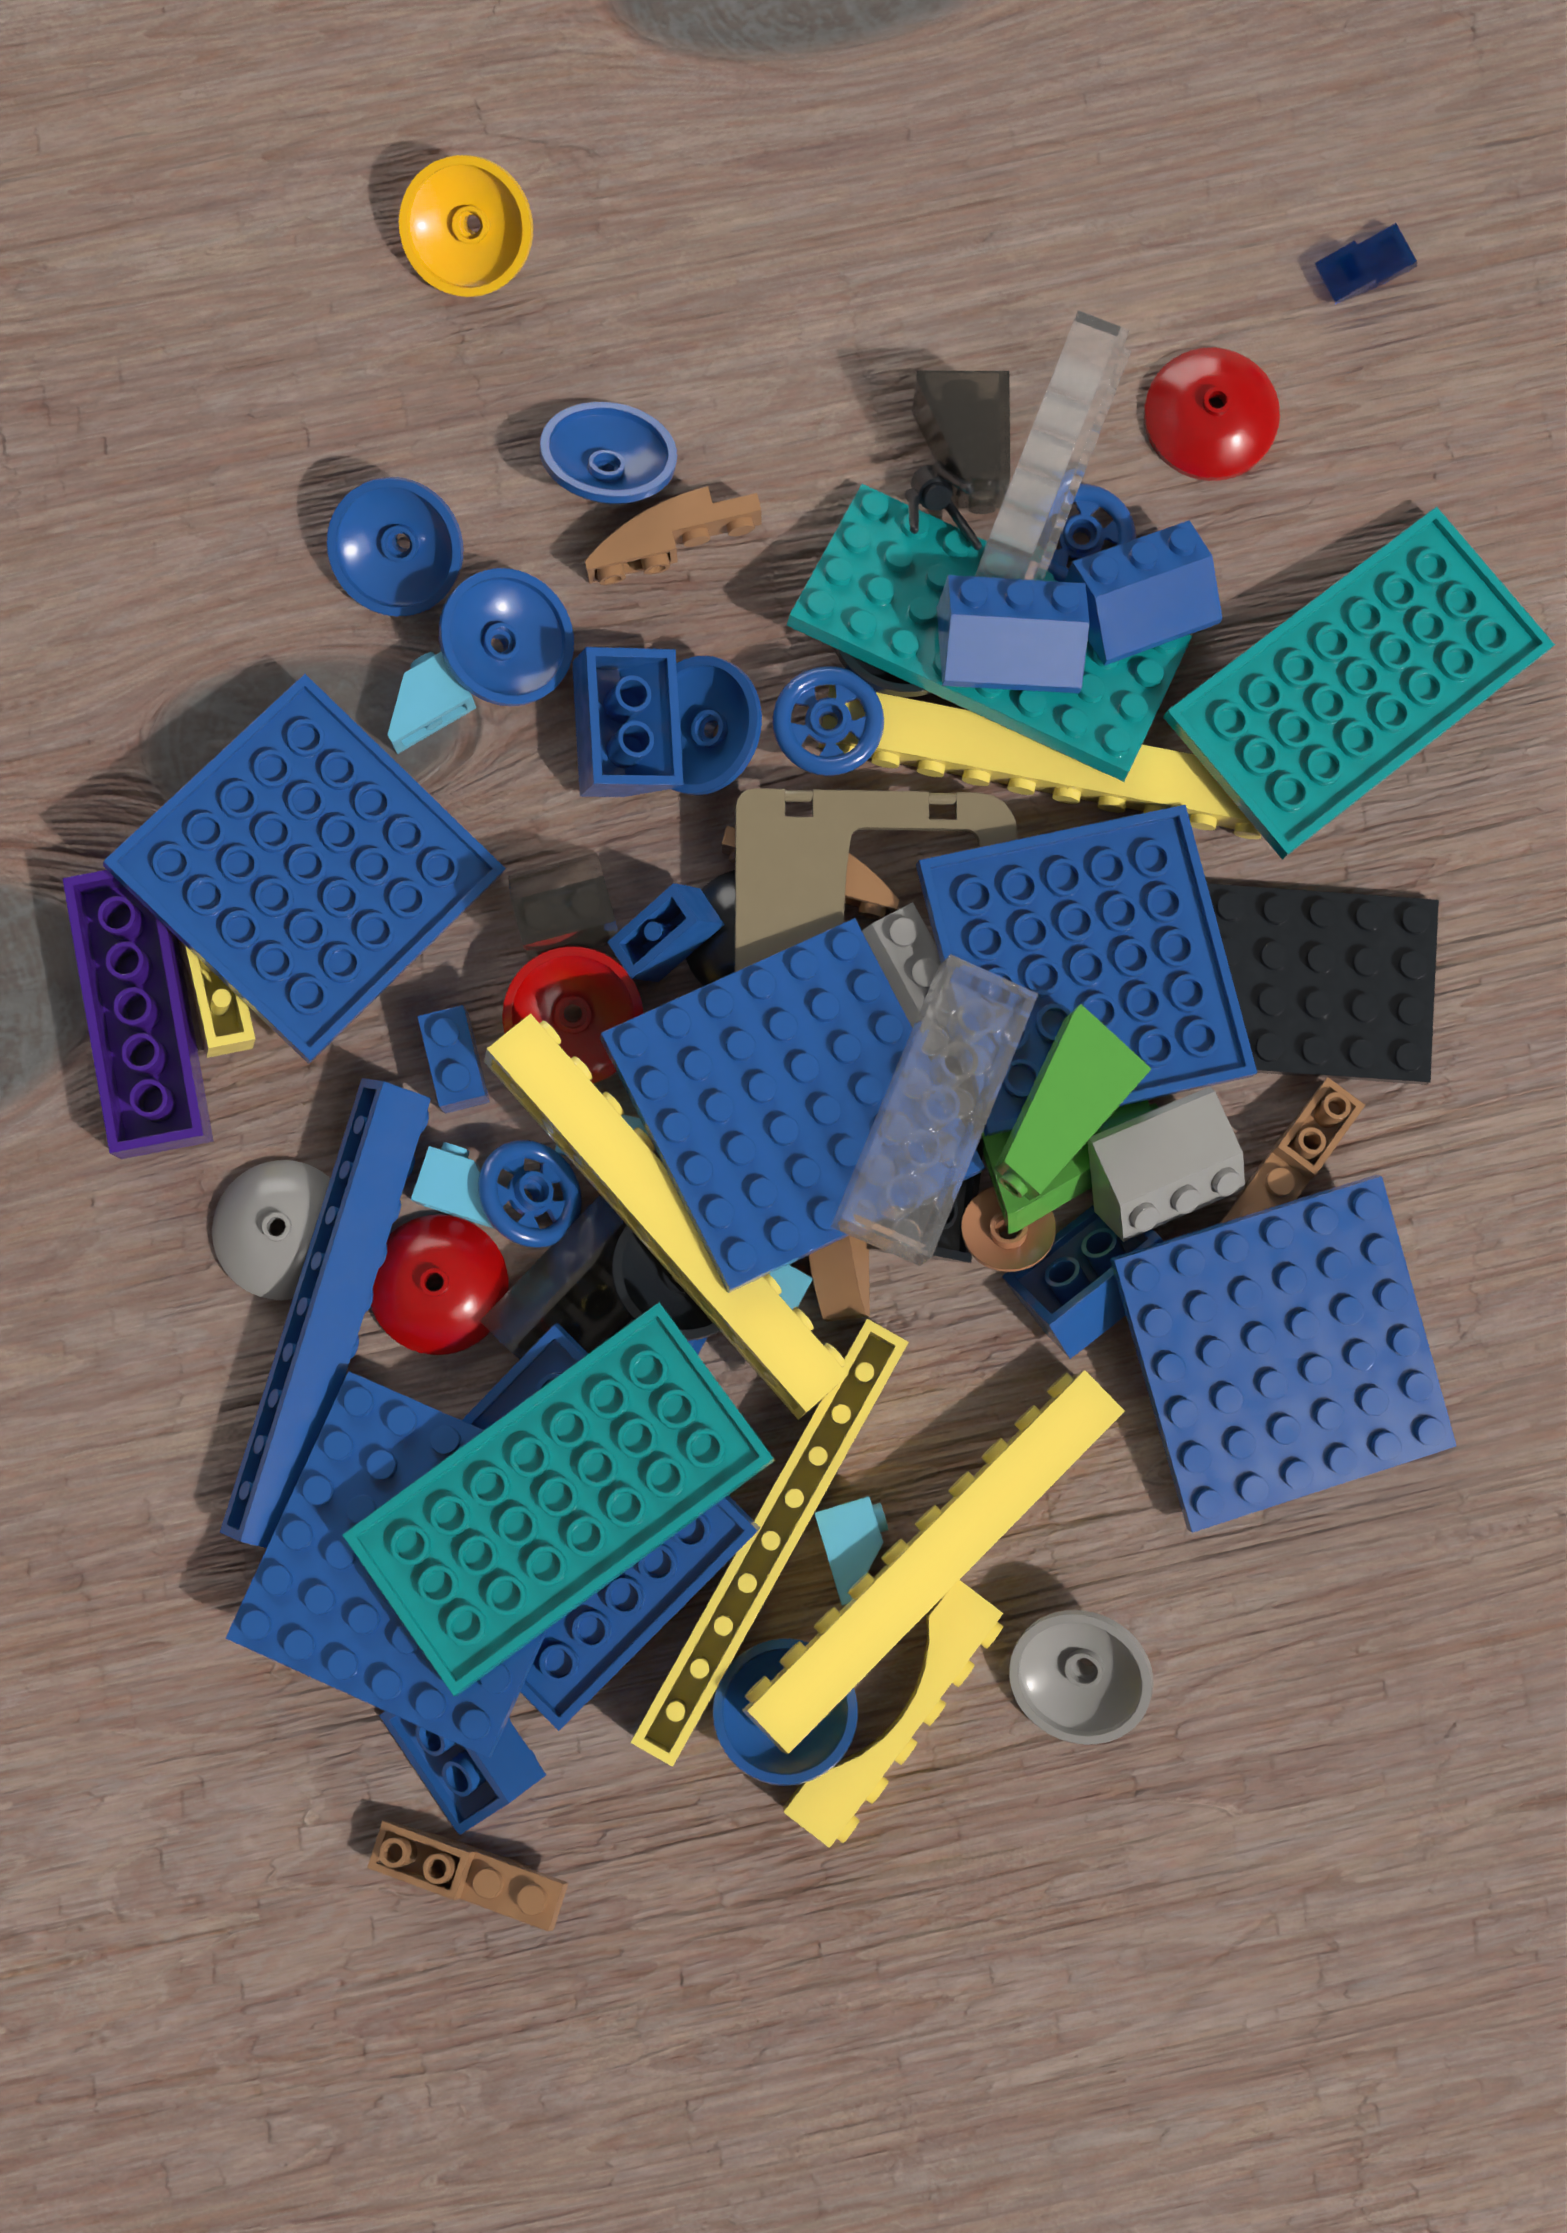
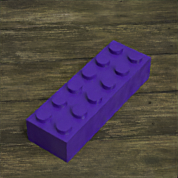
M108 870L62 878L109 1153L120 1159H127L214 1142L178 938Z

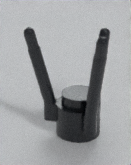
M942 461L919 468L911 479V489L906 490L904 493L909 505L910 532L916 534L919 531V504L928 510L938 511L945 509L975 550H980L982 547L981 542L951 499L953 495L952 485L966 494L974 492L973 486L947 470Z

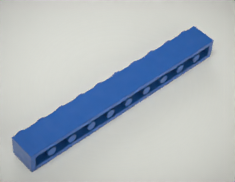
M361 1079L220 1529V1533L239 1542L264 1548L268 1547L344 1382L350 1359L357 1352L359 1346L358 1333L364 1314L369 1310L373 1301L372 1288L378 1269L386 1259V1243L392 1223L396 1221L400 1214V1198L406 1179L412 1173L415 1165L414 1153L419 1136L426 1128L429 1120L428 1107L431 1101L430 1097L384 1081Z

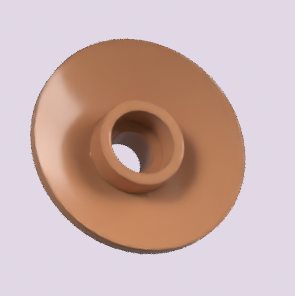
M990 1187L975 1196L968 1204L962 1218V1237L970 1254L984 1266L997 1271L1015 1272L1034 1266L1048 1254L1055 1239L1056 1222L1051 1211L1015 1232L1017 1234L1016 1238H1002L1000 1234L1007 1230L994 1188Z

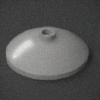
M276 1160L248 1169L227 1187L215 1210L212 1238L219 1263L237 1285L262 1298L271 1300L293 1299L328 1188L329 1176L319 1169L302 1162ZM276 1219H283L286 1225L285 1231L279 1236H273L270 1232L271 1223Z
M1065 1610L1040 1618L1031 1624L1020 1636L1010 1660V1684L1013 1695L1022 1711L1040 1729L1067 1742L1085 1745L1101 1744L1124 1736L1141 1721L1152 1697V1668L1141 1644L1122 1625L1094 1612ZM1080 1659H1089L1094 1663V1665L1086 1666L1080 1661Z

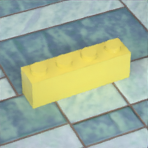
M180 941L206 1058L253 1049L255 1035L248 1005Z

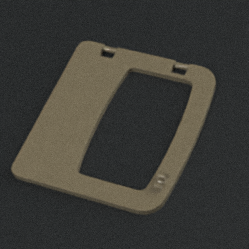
M766 788L746 790L737 799L735 807V972L844 923L847 862L851 836L857 830L966 831L976 837L979 848L1018 840L1014 815L1008 806L997 797L976 792L929 793L923 791L818 789L809 791ZM785 802H812V817H785ZM929 804L955 805V820L929 819ZM935 1070L954 1108L978 1109L968 1070Z

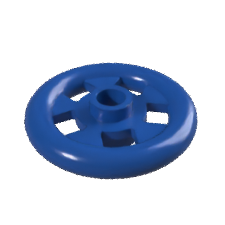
M1090 484L1067 485L1051 492L1035 508L1027 530L1028 548L1034 563L1040 569L1049 571L1053 575L1054 580L1058 582H1064L1069 571L1066 568L1068 557L1078 560L1095 554L1101 550L1104 540L1120 545L1136 539L1134 521L1125 504L1110 491ZM1075 503L1080 514L1062 521L1057 510L1065 505ZM1099 507L1105 510L1113 519L1106 528H1103L1100 522L1091 516ZM1059 532L1061 549L1048 550L1045 533ZM1079 532L1084 533L1088 536L1089 542L1084 545L1077 544L1073 539V535Z
M816 667L797 675L783 688L773 710V731L782 752L799 768L817 775H840L860 767L876 751L883 735L884 713L875 690L852 671L840 667ZM835 685L836 698L817 700L815 687ZM858 699L862 704L865 716L853 721L851 713L845 704ZM795 704L809 708L805 717V725L791 723ZM826 715L833 716L837 721V725L833 729H824L819 723L820 719ZM849 732H852L859 742L852 750L844 754L836 743L842 741ZM807 736H810L818 743L825 744L819 756L810 753L802 747Z
M531 1140L511 1141L496 1148L487 1157L481 1168L478 1180L481 1206L490 1223L507 1239L522 1246L541 1248L562 1241L574 1229L582 1206L579 1182L567 1161L552 1148ZM524 1159H531L541 1163L540 1172L525 1171ZM502 1169L513 1175L507 1188L497 1183ZM552 1183L560 1184L563 1201L552 1200L554 1193ZM524 1189L531 1193L533 1200L527 1197ZM507 1202H510L514 1210L522 1215L517 1222L504 1210L503 1206ZM548 1212L553 1224L540 1229L534 1217Z

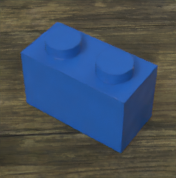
M673 883L607 943L631 979L659 982L725 924L700 888Z
M464 1005L417 1016L441 1110L446 1114L490 1103L469 1013Z

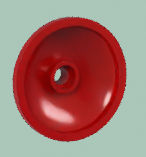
M1199 348L1185 352L1172 359L1155 376L1148 390L1144 405L1145 430L1152 447L1159 457L1177 472L1205 481L1234 478L1256 466L1272 446L1280 421L1277 393L1266 373L1244 355L1223 348ZM1213 397L1221 399L1224 407H1212L1209 399Z
M563 946L540 953L517 972L505 995L502 1023L504 1034H506L529 1014H532L539 1023L542 1021L547 1022L558 1034L561 1040L559 1046L570 1059L576 1056L587 1066L592 1074L590 1081L593 1084L608 1078L616 1072L600 1040L601 1033L642 1015L643 1006L635 982L619 962L607 954L592 948ZM572 1004L579 1006L582 1010L581 1017L575 1021L568 1020L564 1015L565 1008Z
M441 1214L413 1219L389 1234L386 1243V1259L378 1269L372 1288L373 1301L371 1308L383 1330L400 1345L427 1355L458 1353L483 1340L499 1322L509 1293V1275L506 1262L493 1239L477 1225L465 1219ZM433 1274H440L443 1278V1286L438 1291H430L427 1287V1279Z

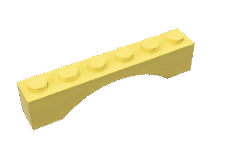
M959 1580L926 1614L927 1640L923 1666L914 1691L899 1716L879 1737L863 1749L841 1759L822 1776L800 1784L783 1806V1812L830 1848L836 1839L844 1843L860 1821L854 1815L863 1802L867 1800L873 1804L887 1786L889 1781L883 1775L892 1763L896 1761L899 1765H902L914 1750L918 1742L912 1736L923 1722L931 1726L944 1709L946 1702L940 1698L951 1684L959 1687L971 1673L975 1664L969 1659L980 1644L987 1649L1003 1629V1625L998 1622L1003 1613Z

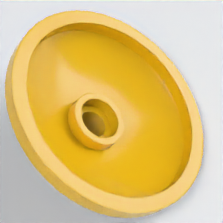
M454 155L429 164L411 181L400 206L399 233L408 260L425 281L448 294L475 297L500 289L519 273L531 249L533 219L525 193L517 181L505 169L482 157ZM471 215L476 216L480 221L478 232L472 231L468 226V218Z

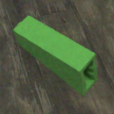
M1082 1004L1076 1007L1063 1020L994 1167L1002 1175L1000 1178L1001 1184L1018 1198L1025 1196L1030 1201L1040 1195L1152 1069Z
M1148 1100L1119 1106L1093 1135L1159 1107L1157 1103L1149 1104ZM1011 1131L986 1137L984 1132H981L983 1157L1008 1234L1023 1229L1092 1188L1088 1142L1084 1144L1043 1192L1029 1201L1025 1196L1018 1198L1011 1194L1000 1182L1002 1175L994 1169Z

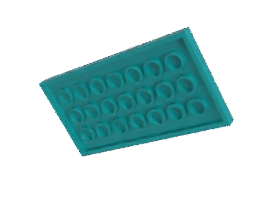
M861 484L793 607L786 626L1124 782L1192 635L1181 637L1105 666L1087 639L1083 682L1080 693L942 686L937 605L948 575L1058 581L1054 580L1053 575L1049 571L1040 569L1036 563L979 537L977 538L981 542L982 547L980 550H975L959 528L919 510V531L913 534L910 532L908 504Z
M1436 506L1167 710L1163 718L1283 860L1541 658L1555 644Z
M659 1302L345 1532L343 1537L453 1696H458L775 1460Z

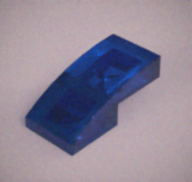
M1397 223L1359 244L1354 240L1314 264L1333 301L1337 304L1370 291L1417 267V260Z

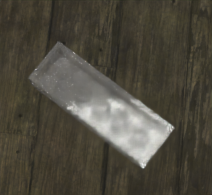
M1077 311L990 533L975 577L1044 580L1131 354V350L1123 347L1130 331L1129 329L1082 311Z
M951 954L937 968L832 1222V1228L918 1266L932 1258L1038 993Z

